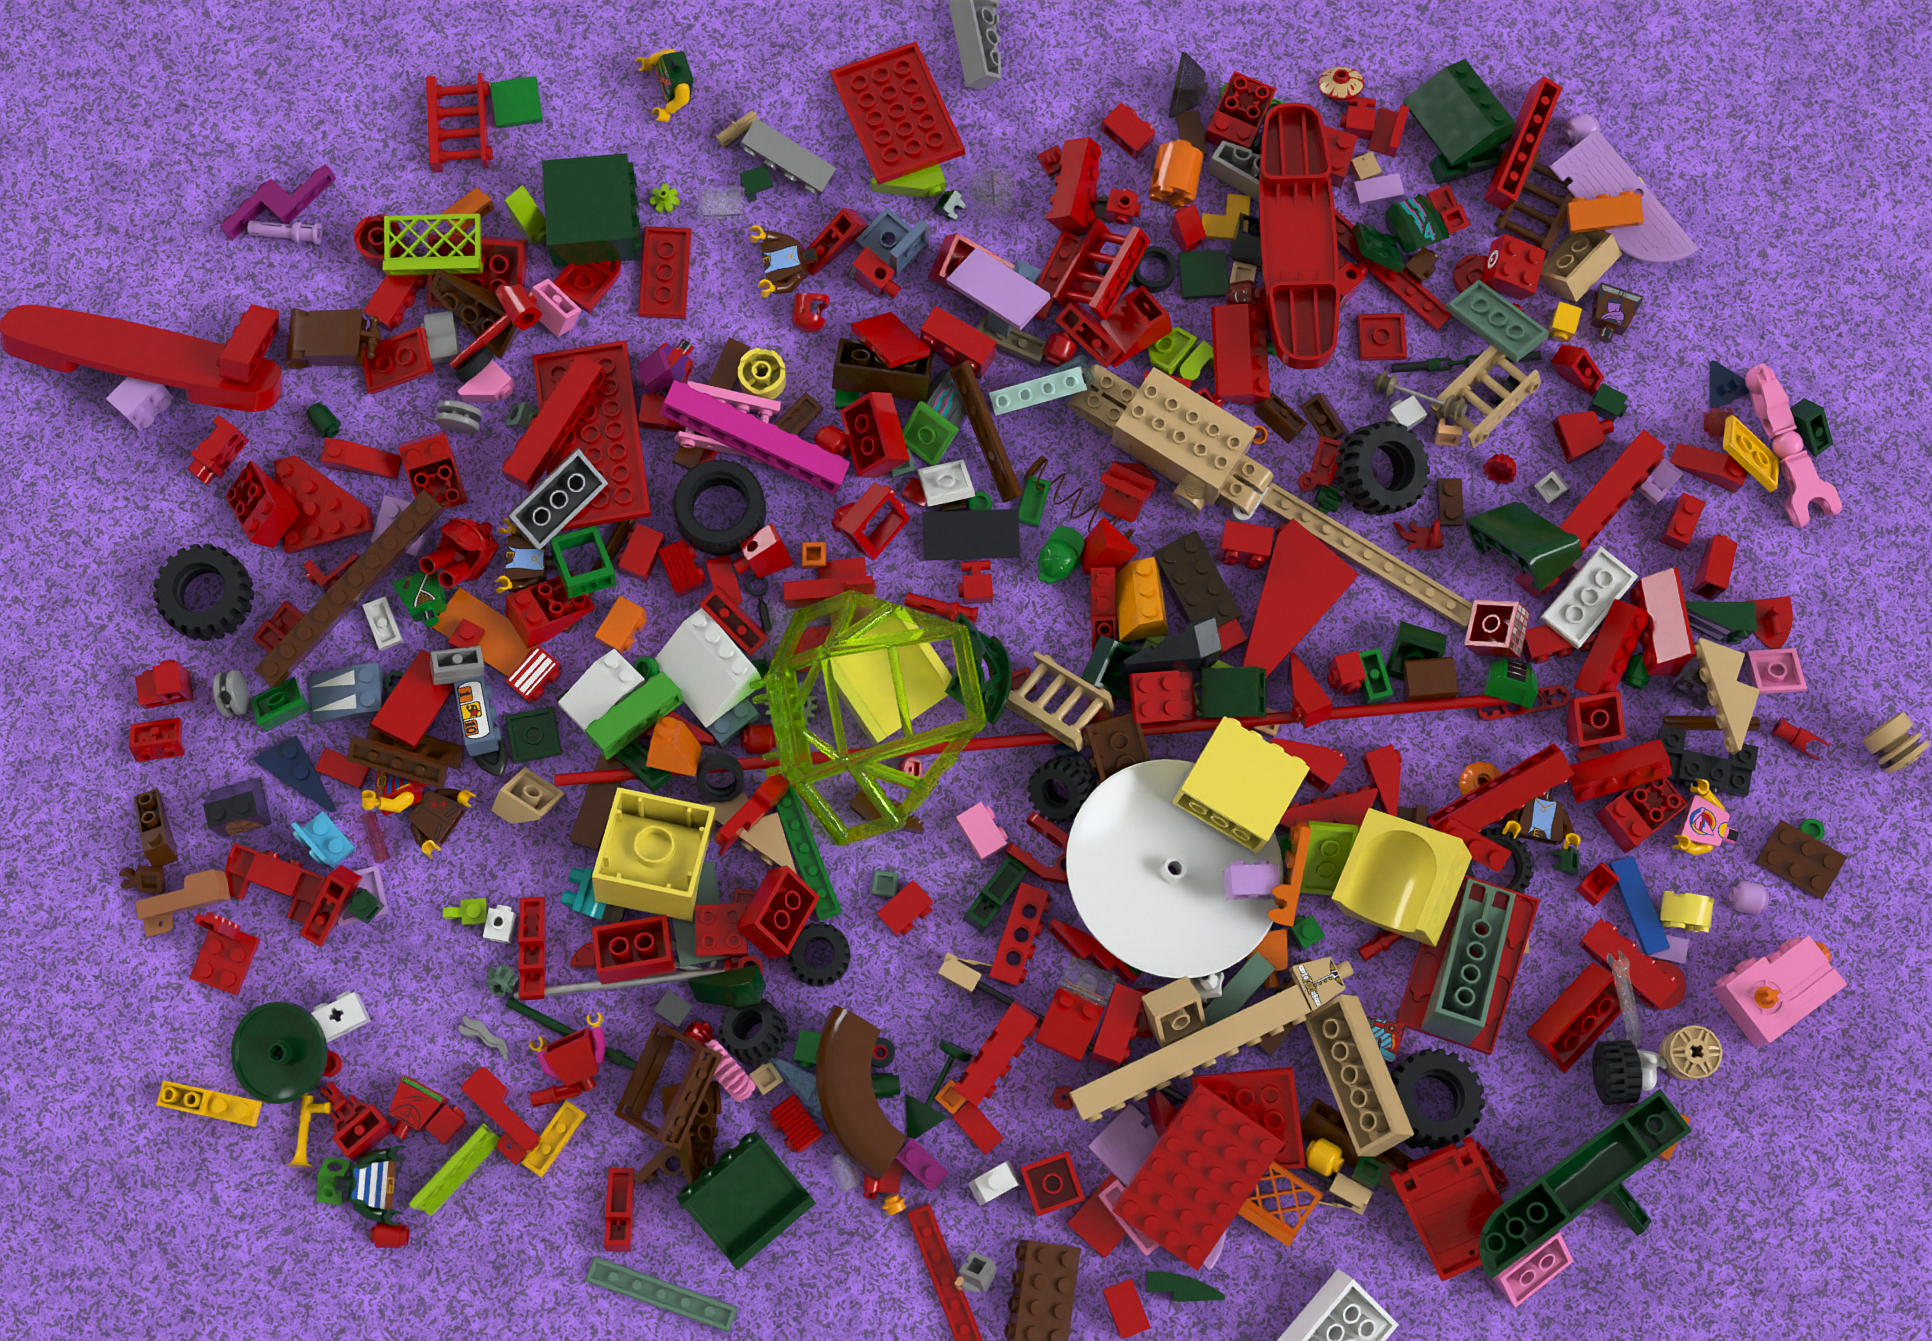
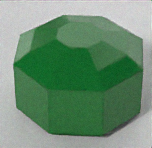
M643 656L636 660L634 669L647 681L650 677L658 674L659 666L656 659Z

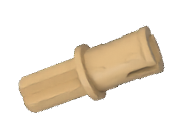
M752 110L736 122L732 121L728 128L715 137L721 146L725 148L738 137H743V133L750 128L755 118L759 120V117Z

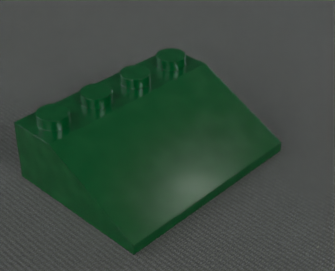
M1466 59L1445 67L1403 99L1402 103L1404 106L1410 107V114L1450 166L1463 162L1512 139L1515 121Z

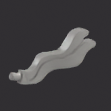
M463 1016L462 1019L465 1027L460 1024L459 1031L464 1037L480 1038L488 1048L498 1049L504 1061L509 1060V1052L502 1038L493 1036L481 1021L470 1020L467 1016Z

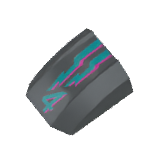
M951 367L940 371L929 386L927 402H923L960 430L968 416L949 371L953 369Z

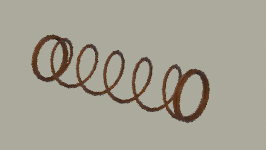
M1041 455L1024 475L1026 481L1030 480L1029 476L1033 477L1043 463H1045L1038 476L1036 490H1043L1045 486L1038 488L1039 480L1048 463V459L1044 455ZM1063 473L1060 476H1058L1055 480H1053L1050 484L1052 485L1054 482H1056L1058 479L1062 477L1054 494L1053 502L1055 505L1061 504L1069 498H1071L1073 495H1075L1078 491H1080L1071 510L1072 519L1081 517L1097 505L1088 525V533H1090V526L1098 511L1100 502H1096L1080 515L1073 517V511L1083 491V487L1077 489L1064 500L1056 503V495L1066 476V474ZM1114 516L1108 522L1114 520L1113 526H1115L1118 517ZM1132 528L1129 529L1123 536L1129 540L1134 530Z

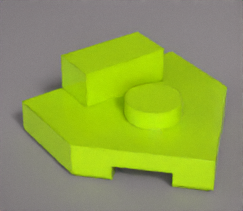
M1180 327L1172 328L1171 333L1148 347L1151 366L1169 376L1174 371L1179 372L1181 365L1191 355V350L1198 343L1197 337Z

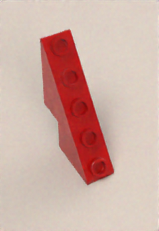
M1372 785L1358 788V792L1349 794L1348 791H1342L1334 794V798L1327 800L1322 796L1311 799V803L1301 805V802L1289 804L1276 827L1290 832L1291 826H1295L1297 820L1307 824L1308 821L1357 825L1360 830L1368 808L1372 807L1379 789H1372Z

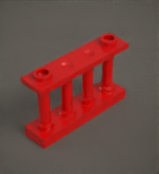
M477 73L478 84L444 87L442 84H438L435 76H426L429 164L433 172H443L442 164H445L446 161L481 159L484 168L489 169V160H493L492 146H488L486 95H490L489 81L484 80L482 73ZM478 94L479 106L443 108V106H440V99H443L444 96ZM479 115L480 127L444 130V127L441 128V120H444L446 117ZM480 137L481 149L446 152L445 149H442V142H445V139Z
M1096 218L1052 296L1053 299L1063 310L1072 301L1088 304L1099 319L1107 320L1149 245V238L1141 228L1134 226L1131 228L1128 236L1113 234L1100 219ZM1105 242L1122 245L1116 256L1099 253ZM1094 261L1111 265L1105 276L1089 272ZM1083 281L1100 285L1094 296L1077 292Z

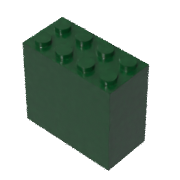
M627 153L542 160L546 240L553 267H563L568 264L585 265L589 262L638 260V251H642L641 237L639 236L640 219L637 209H639L638 195L636 194L637 177L634 163L629 162Z

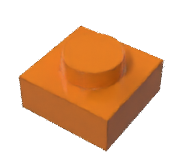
M953 1078L934 1097L952 1115L967 1101V1099L952 1089L957 1083Z

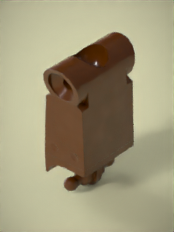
M291 308L289 321L290 336L286 348L285 367L289 369H302L312 365L362 366L364 345L367 346L366 357L373 359L375 357V348L378 346V342L381 341V335L377 328L378 317H370V327L366 331L367 320L362 317L363 309L307 312Z

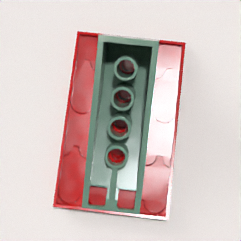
M1465 875L1436 947L1420 942L1395 1022L1406 1024L1408 1029L1491 1055L1540 899Z

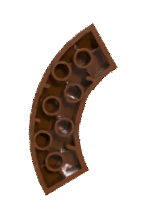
M833 1005L825 1020L820 1034L818 1051L816 1052L815 1082L821 1112L838 1147L842 1149L861 1172L872 1180L877 1181L887 1171L907 1138L885 1117L879 1107L872 1087L871 1060L881 1030L856 1014L840 1006Z

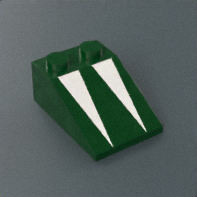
M1685 601L1690 628L1717 641H1726L1727 645H1738L1757 631L1755 602Z

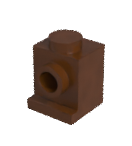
M1423 247L1405 265L1404 270L1422 285L1425 278L1428 279L1436 270L1434 265L1439 260V257L1434 251Z

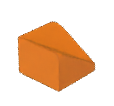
M802 542V569L825 567L826 542Z

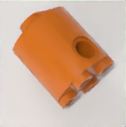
M1175 140L1161 144L1157 150L1149 189V199L1153 202L1170 203V207L1175 209L1193 203L1196 198L1204 158L1203 153L1185 140Z

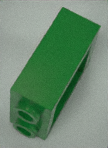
M597 526L580 528L578 531L568 534H558L550 540V551L569 599L615 586V572ZM594 542L604 568L571 577L561 551Z

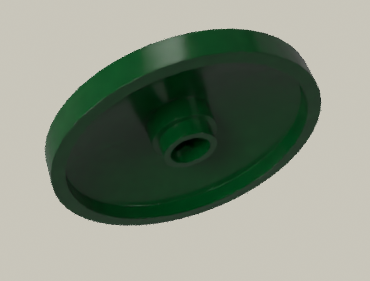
M270 1002L254 1008L241 1020L233 1036L231 1060L235 1075L243 1088L260 1101L270 1104H284L303 1098L319 1083L326 1067L327 1043L319 1022L308 1010L291 1002Z

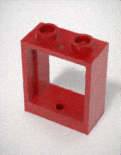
M875 482L837 525L856 550L875 561L910 519L905 511L906 506L894 497L896 493L889 486L884 485L882 487ZM886 502L891 509L890 513L867 538L861 530Z

